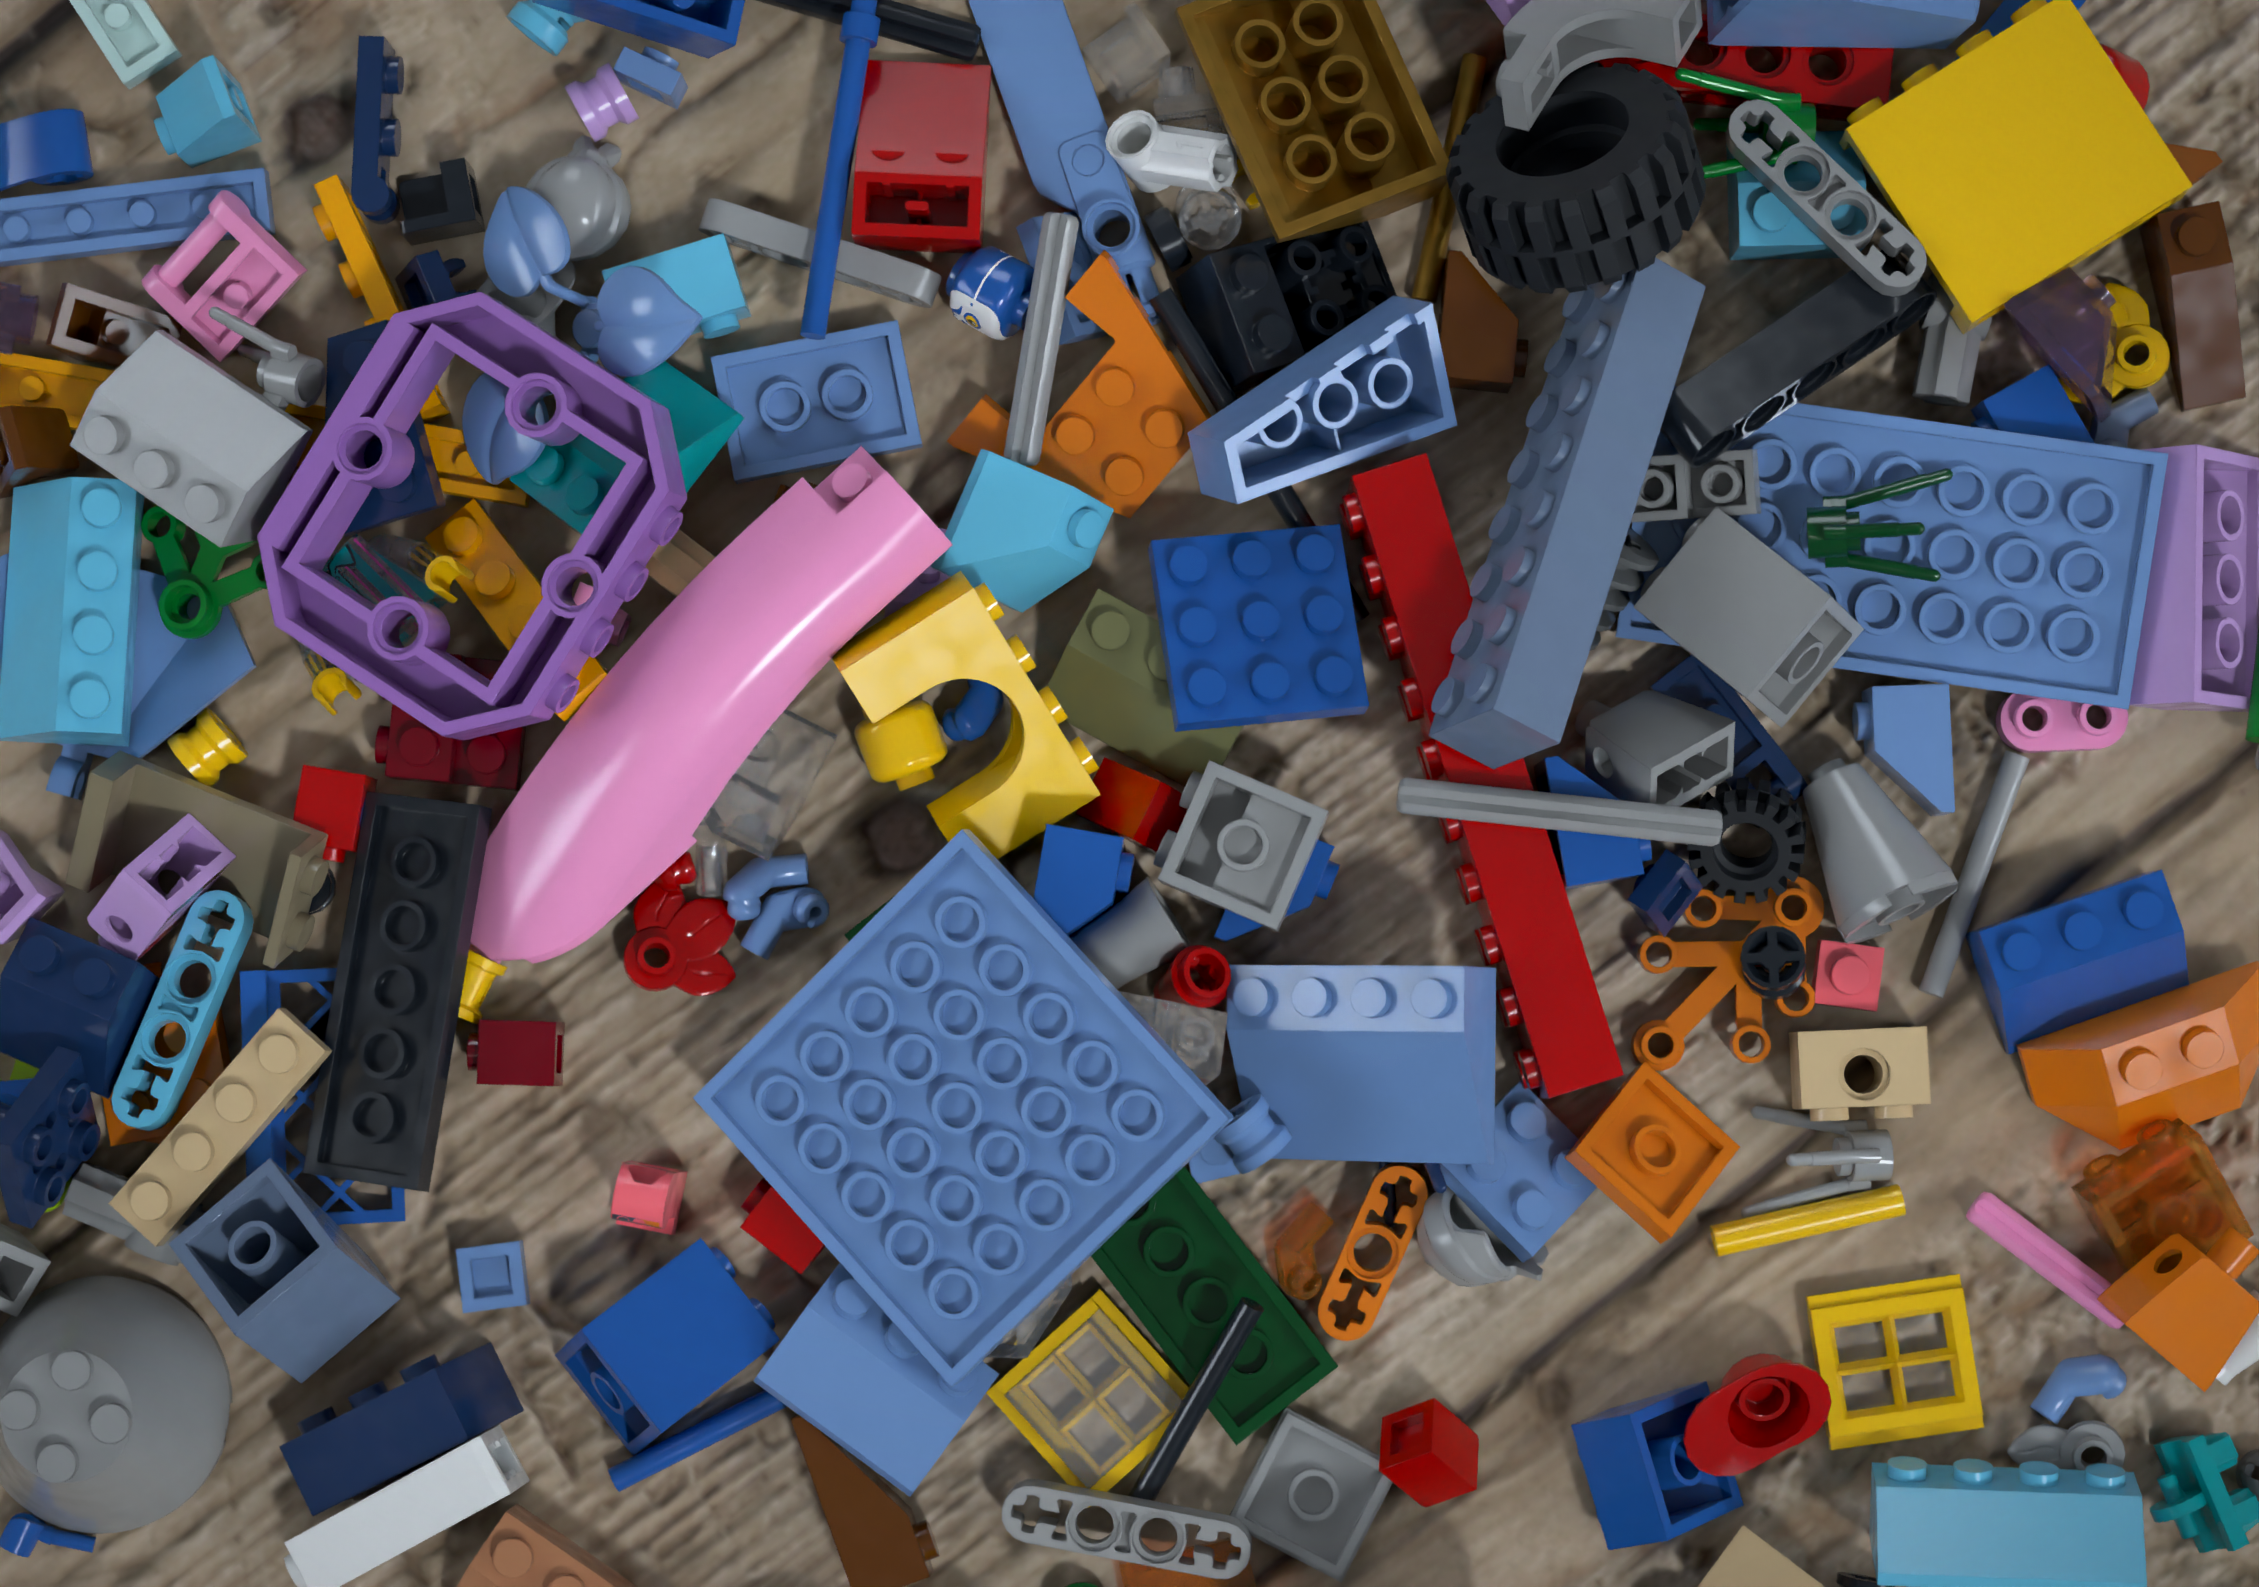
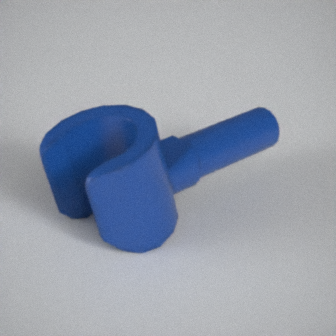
M21 1512L14 1515L7 1523L0 1537V1547L18 1556L28 1558L39 1540L48 1545L52 1544L93 1553L96 1537L55 1529V1527L47 1526L39 1517L28 1512Z

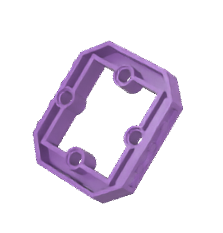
M477 292L395 313L257 535L274 624L441 736L468 740L551 719L555 712L561 713L571 703L580 685L576 677L589 656L592 658L596 657L608 644L614 631V625L610 622L623 601L629 602L634 599L644 586L649 574V570L645 567L658 545L665 546L677 533L683 520V513L680 510L687 500V494L669 409L502 302L482 292ZM455 353L509 388L505 398V414L509 424L518 433L549 446L565 445L573 441L579 434H582L626 463L571 553L554 559L546 568L541 580L543 598L491 681L446 652L450 641V625L445 614L436 606L405 596H391L379 602L376 606L322 570L372 488H392L401 484L410 475L415 462V451L406 433ZM554 394L556 399L554 416L549 422L538 425L536 420L538 403L544 397ZM380 438L382 443L380 460L374 466L367 468L364 462L365 449L372 440ZM589 573L593 580V592L585 603L577 606L572 597L573 584L580 575ZM413 615L418 623V634L411 645L404 647L399 638V630L402 623Z

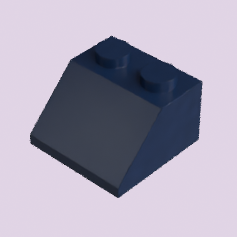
M30 917L0 975V1053L40 1070L57 1046L81 1053L90 1091L109 1099L160 978L135 960Z

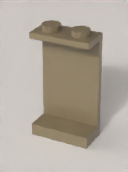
M120 750L90 772L65 884L89 893L110 875L118 876L123 868L190 813L237 856L207 892L213 890L227 891L247 903L252 911L254 920L252 932L269 938L262 964L275 968L294 950L298 952L303 950L311 937L315 924V917L309 914L312 898L320 891L329 869V862L322 859L328 834ZM162 870L158 875V884L161 890L168 894L181 876L173 870ZM228 904L222 913L213 911L210 913V915L234 924L235 919L226 914Z

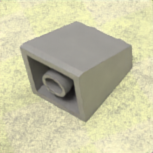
M1717 506L1707 517L1698 519L1690 526L1682 539L1680 551L1666 567L1657 569L1648 577L1641 589V598L1633 606L1651 623L1781 728L1864 630L1832 596Z

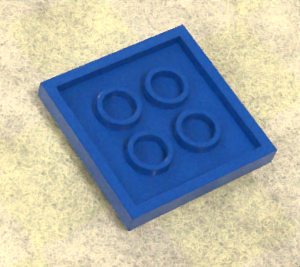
M1340 524L1151 540L1148 554L1175 732L1366 713L1369 701Z

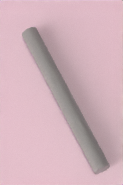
M2005 751L1961 871L1958 880L1959 884H1957L1958 889L1952 896L1919 990L1926 994L1942 999L1944 997L2030 759L2010 751Z

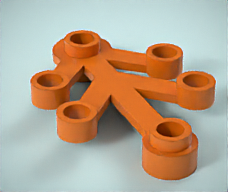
M1797 877L1795 882L1788 879L1787 890L1779 896L1770 888L1767 901L1756 903L1755 896H1746L1745 904L1735 903L1734 896H1724L1722 899L1714 895L1712 891L1702 889L1695 898L1701 896L1711 901L1713 905L1712 916L1706 921L1697 920L1691 913V904L1682 914L1685 921L1695 928H1707L1716 924L1719 920L1760 921L1742 941L1673 942L1666 936L1655 935L1646 938L1640 944L1637 952L1638 962L1645 971L1652 974L1665 973L1673 967L1716 968L1665 1020H1650L1641 1024L1635 1030L1631 1039V1051L1638 1064L1645 1061L1655 1071H1664L1674 1067L1683 1056L1685 1049L1684 1038L1734 986L1736 1030L1730 1038V1051L1738 1061L1743 1063H1758L1766 1058L1771 1048V1041L1768 1033L1762 1028V997L1753 993L1744 981L1740 959L1742 946L1753 932L1759 928L1772 925L1785 927L1795 933L1803 943L1806 954V936L1818 928L1824 915L1822 895L1812 882L1802 877ZM1787 896H1796L1803 903V914L1797 920L1786 918L1782 912V902ZM1654 942L1662 943L1669 951V959L1662 967L1651 965L1646 957L1647 948ZM1792 963L1785 964L1781 971L1785 968V966L1792 965ZM1806 973L1805 980L1800 986L1805 993V1004L1801 1009L1793 1011L1786 1007L1783 999L1774 1000L1775 1007L1782 1015L1790 1018L1802 1017L1808 1014L1814 1007L1815 993L1810 984L1807 983ZM1746 1032L1757 1034L1761 1040V1049L1756 1055L1751 1057L1744 1055L1739 1048V1040ZM1655 1033L1665 1034L1671 1042L1669 1053L1662 1058L1653 1056L1648 1049V1041Z

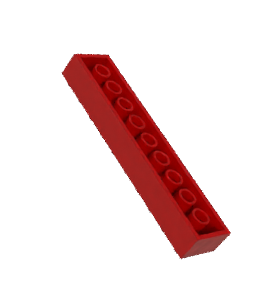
M1427 453L1353 475L1346 492L1347 495L1342 496L1343 503L1339 504L1340 512L1350 541L1361 538L1366 556L1361 558L1362 564L1358 565L1366 595L1369 601L1380 598L1386 618L1381 619V625H1378V632L1388 662L1399 659L1405 679L1400 681L1401 685L1397 686V692L1404 715L1408 723L1418 720L1425 741L1420 742V746L1416 747V752L1424 778L1426 780L1534 791L1524 758L1492 769L1428 736L1435 716V712L1432 711L1431 707L1432 700L1440 684L1448 677L1455 656L1451 653V643L1460 625L1467 620L1473 598L1470 595V588ZM1437 817L1445 843L1450 844L1457 841L1464 865L1454 869L1455 876L1465 905L1477 904L1483 927L1475 929L1474 935L1485 967L1496 964L1503 987L1496 990V1006L1504 1028L1515 1026L1522 1050L1515 1051L1512 1054L1523 1088H1535L1539 1098H1552L1623 1076L1622 1066L1547 830L1543 828Z

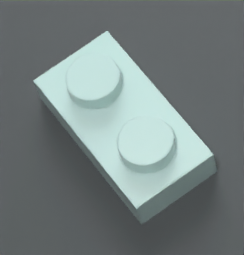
M69 0L120 80L129 90L182 57V54L147 0Z

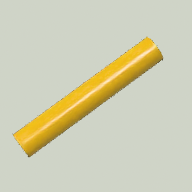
M1895 1184L1710 1225V1235L1717 1257L1904 1216L1906 1215V1208L1900 1186Z

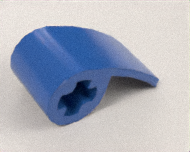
M75 109L49 110L0 124V192L30 181L41 185L58 186L79 183L93 177L94 173L85 116L82 111Z

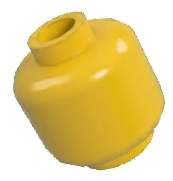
M919 699L911 700L874 724L864 709H862L865 719L857 724L854 734L868 772L873 780L882 783L896 780L899 791H903L935 778L931 766L942 761L948 750L930 703Z

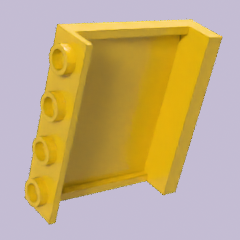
M2046 0L2029 1L2010 16L2014 24L1994 37L1988 29L1976 34L1956 49L1955 52L1959 56V59L1939 71L1934 63L1923 67L1901 84L1905 92L1885 105L1879 97L1872 99L1846 118L1850 126L1845 129L1839 144L1844 151L1850 147L1853 148L1901 224L1924 247L1927 257L1926 263L1954 304L1949 314L1962 334L1967 333L2178 202L2193 186L2071 0H2052L2049 3Z

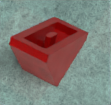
M1104 757L1093 779V783L1101 795L1080 807L1076 815L1156 854L1168 829L1178 833L1188 809L1179 806L1182 796L1181 792L1162 781Z

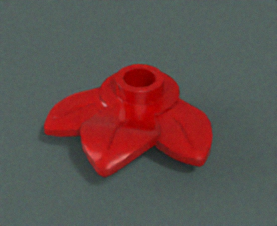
M655 883L651 884L639 897L633 910L636 934L628 941L623 954V966L628 978L636 986L647 991H664L674 986L692 996L712 995L728 986L736 978V973L726 958L718 953L728 942L736 920L731 918L727 912L728 902L716 898H701L687 903L680 885L677 886V891H664ZM652 948L661 949L667 955L668 962L659 968L651 967L646 963L644 953Z

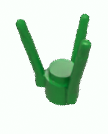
M1678 68L1675 71V77L1680 81L1749 100L1769 101L1778 107L1815 142V104L1801 103V93L1776 92L1685 68ZM1696 118L1693 121V127L1696 130L1726 132L1730 118ZM1746 121L1744 122L1746 126L1744 133H1758L1759 139L1763 140L1773 150L1770 160L1766 162L1769 166L1774 165L1781 153L1792 146L1787 141H1784L1778 152L1765 138L1769 128L1768 124L1761 121L1758 125L1752 126ZM1735 158L1703 166L1704 179L1747 171ZM1798 161L1792 162L1789 165H1797Z

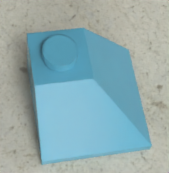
M981 449L945 532V536L953 545L932 563L931 567L949 577L962 571L973 588L985 582L997 602L1023 613L1090 568L1114 509L1074 486L991 451Z

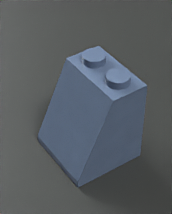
M271 1158L169 1243L172 1250L234 1335L301 1384L401 1299L370 1257Z

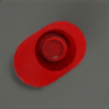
M1758 1353L1744 1357L1731 1366L1723 1377L1721 1387L1698 1403L1686 1421L1683 1442L1687 1457L1698 1470L1713 1476H1735L1757 1467L1818 1432L1828 1419L1832 1403L1828 1384L1817 1371L1801 1363H1793L1791 1360H1786L1775 1354Z

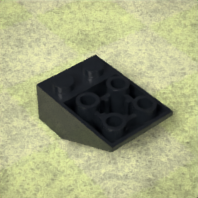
M1368 221L1277 243L1273 236L1208 254L1175 278L1191 322L1234 392L1260 385L1393 295L1397 296Z

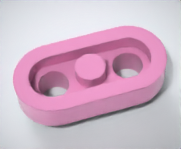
M2012 693L2002 701L1997 710L1996 728L2000 738L2007 746L2023 753L2093 751L2111 746L2122 737L2128 724L2127 709L2096 705L2101 707L2106 714L2104 726L2101 729L2092 727L2086 718L2087 710L2093 704ZM2027 708H2035L2042 715L2043 722L2037 731L2029 730L2023 724L2022 715Z

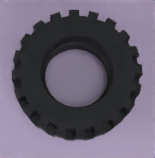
M1592 62L1571 72L1556 87L1529 131L1505 126L1502 98L1498 95L1494 96L1486 102L1484 111L1481 114L1474 113L1466 121L1461 132L1462 135H1457L1446 168L1447 182L1472 256L1477 258L1479 266L1488 274L1500 279L1509 286L1522 290L1526 285H1529V288L1536 293L1553 294L1555 288H1565L1569 293L1587 290V285L1602 281L1606 286L1622 280V274L1636 268L1640 272L1654 264L1657 254L1661 251L1669 253L1680 242L1683 235L1682 230H1690L1698 216L1706 191L1705 173L1681 96L1672 86L1655 74L1645 69L1638 72L1631 65L1614 63L1612 67H1604L1599 62Z

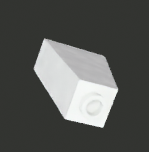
M499 1424L284 1542L290 1553L284 1558L286 1568L297 1587H340L508 1496L530 1480Z

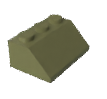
M1097 589L1071 636L1048 684L1068 717L1064 721L1184 787L1193 771L1204 773L1209 760L1223 766L1245 725L1175 732L1158 620L1101 589Z

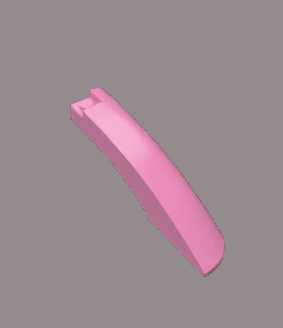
M862 446L814 489L802 477L753 521L650 624L582 704L530 774L487 840L469 946L470 950L498 964L501 963V960L526 959L534 964L557 957L576 948L603 928L697 842L693 833L728 781L770 726L808 682L864 625L953 545L910 495Z

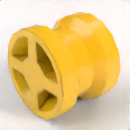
M207 707L196 715V725L186 733L176 732L167 740L170 749L185 768L200 783L210 787L219 781L220 771L229 763L239 764L248 757V752L239 739Z

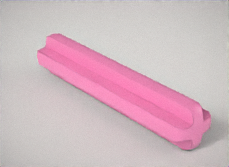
M1983 1192L1974 1200L1966 1214L1967 1219L2106 1325L2114 1329H2119L2124 1325L2121 1320L2097 1300L2112 1285L2109 1281L1992 1193Z

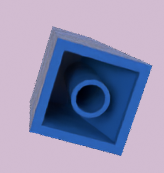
M702 1238L583 1327L555 1354L559 1362L632 1456L780 1341L773 1331L775 1322L767 1308L755 1298L748 1299L734 1281L736 1273L728 1258L716 1247L709 1249Z

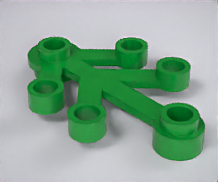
M159 506L150 508L144 514L141 521L142 533L147 540L153 543L168 583L159 598V612L163 624L174 635L185 639L202 638L211 633L218 625L223 607L259 590H268L261 553L254 558L251 567L217 580L227 557L257 544L258 540L220 548L195 531L200 550L191 569L180 543L185 535L186 524ZM168 515L171 523L170 529L166 535L159 537L156 529L157 523L162 517ZM198 597L200 599V610L196 617L190 619L187 614V605L191 599Z

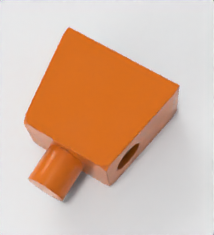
M2231 1226L2206 1254L2201 1252L2181 1234H2173L2109 1286L2097 1300L2205 1392L2212 1385L2259 1313V1301L2235 1281L2259 1255V1249Z

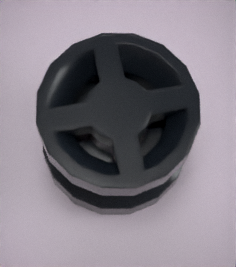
M1771 925L1759 928L1748 936L1742 946L1740 959L1743 978L1750 990L1764 999L1771 1000L1787 998L1795 993L1805 980L1806 954L1803 943L1797 935L1785 927ZM1792 963V965L1785 966V968L1781 972H1779V970L1782 969L1785 964ZM1755 965H1762L1766 970L1769 971V973L1766 972L1762 967H1755Z

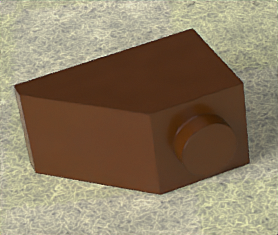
M1449 250L1444 265L1438 333L1449 387L1508 394L1513 385V377H1525L1528 340L1517 339L1519 320L1462 251Z

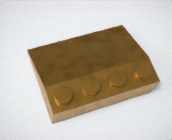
M1196 0L1176 8L1174 13L1277 243L1380 218L1440 194L1447 183L1446 168L1449 160L1377 0Z

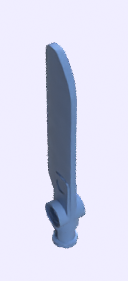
M968 0L976 24L981 28V38L1033 185L1042 197L1078 214L1083 238L1088 245L1093 262L1103 250L1108 252L1120 268L1118 272L1133 296L1131 283H1135L1140 302L1149 315L1148 320L1151 325L1160 323L1161 320L1149 302L1150 299L1160 294L1151 271V267L1155 265L1156 261L1124 170L1106 149L1105 139L1109 128L1063 0ZM1119 220L1130 225L1129 236L1122 244L1114 247L1100 244L1101 230L1108 223Z

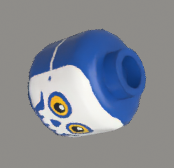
M993 246L983 247L974 253L971 251L965 253L953 266L946 283V293L950 297V307L953 315L963 323L1000 341L1014 336L1020 329L1024 331L1034 268Z

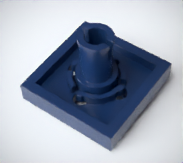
M57 1046L13 1105L0 1101V1188L9 1221L30 1229L35 1226L47 1208H51L58 1203L64 1192L66 1182L82 1161H87L92 1157L99 1144L101 1136L100 1127L97 1123L90 1086L87 1082L81 1053Z

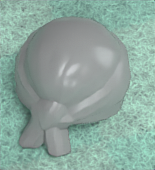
M587 136L578 138L573 145V150L567 156L556 158L537 170L525 187L547 200L561 216L570 238L571 255L569 260L571 261L596 258L615 246L627 229L632 208L630 195L623 180L612 169L620 161L621 149L609 143L596 148L591 138Z
M1448 1186L1444 1193L1435 1192L1425 1201L1423 1214L1417 1225L1418 1244L1425 1262L1439 1275L1457 1286L1476 1287L1498 1281H1509L1516 1275L1539 1281L1542 1279L1543 1269L1540 1265H1543L1549 1254L1547 1247L1542 1246L1533 1257L1522 1263Z

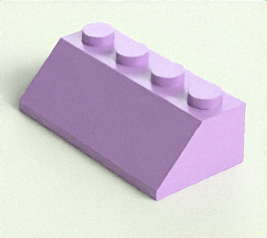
M2199 444L2140 449L2168 453V461L2129 705L2159 710L2248 712L2259 627V458Z

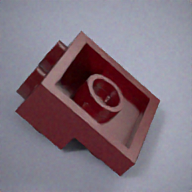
M451 654L490 681L503 663L502 660L470 658L459 654ZM392 703L390 726L380 725L377 730L375 761L379 764H386L385 776L392 779L520 791L526 726L468 740H459L441 736Z

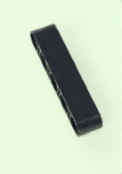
M1883 250L1880 251L1886 258L1882 267L1885 274L1890 276L1892 273L1900 271L1904 275H1908L1905 271L1908 261L1901 253L1892 258ZM1852 269L1676 387L1672 391L1660 432L1692 468L1706 465L1908 329L1932 307L1937 298V292L1921 277L1916 287L1905 295L1895 297L1882 295L1867 284Z

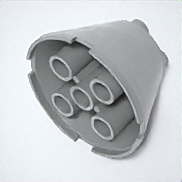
M102 1275L74 1279L55 1285L28 1300L18 1317L11 1315L0 1328L1 1486L16 1502L33 1515L64 1529L83 1533L103 1534L133 1530L159 1520L182 1506L206 1482L222 1455L226 1444L225 1436L229 1423L230 1403H233L228 1366L218 1341L207 1324L190 1306L171 1292L146 1281Z

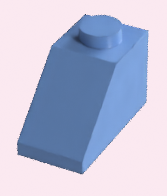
M1949 684L1872 686L1862 691V702H1854L1852 727L1854 739L1856 741L1864 740V755L1930 816H1944L1954 813L1955 798Z

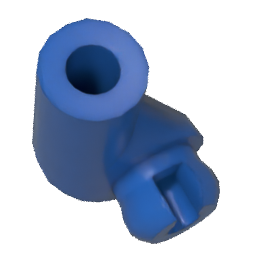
M967 679L969 690L955 708H949L943 714L942 728L946 736L954 741H962L964 739L973 741L983 736L1002 710L1004 701L1000 689L983 681Z

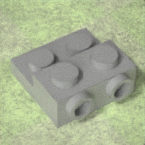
M1209 760L1204 773L1193 771L1184 788L1179 806L1188 810L1178 833L1168 829L1157 850L1153 865L1162 868L1158 880L1166 886L1278 932L1329 816V811Z

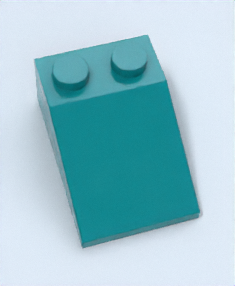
M664 361L643 375L627 376L623 380L669 409L687 493L741 424L744 417ZM579 434L573 441L562 446L545 445L544 450L533 465L526 468L525 471L511 476L509 480L582 535L626 463L582 434Z

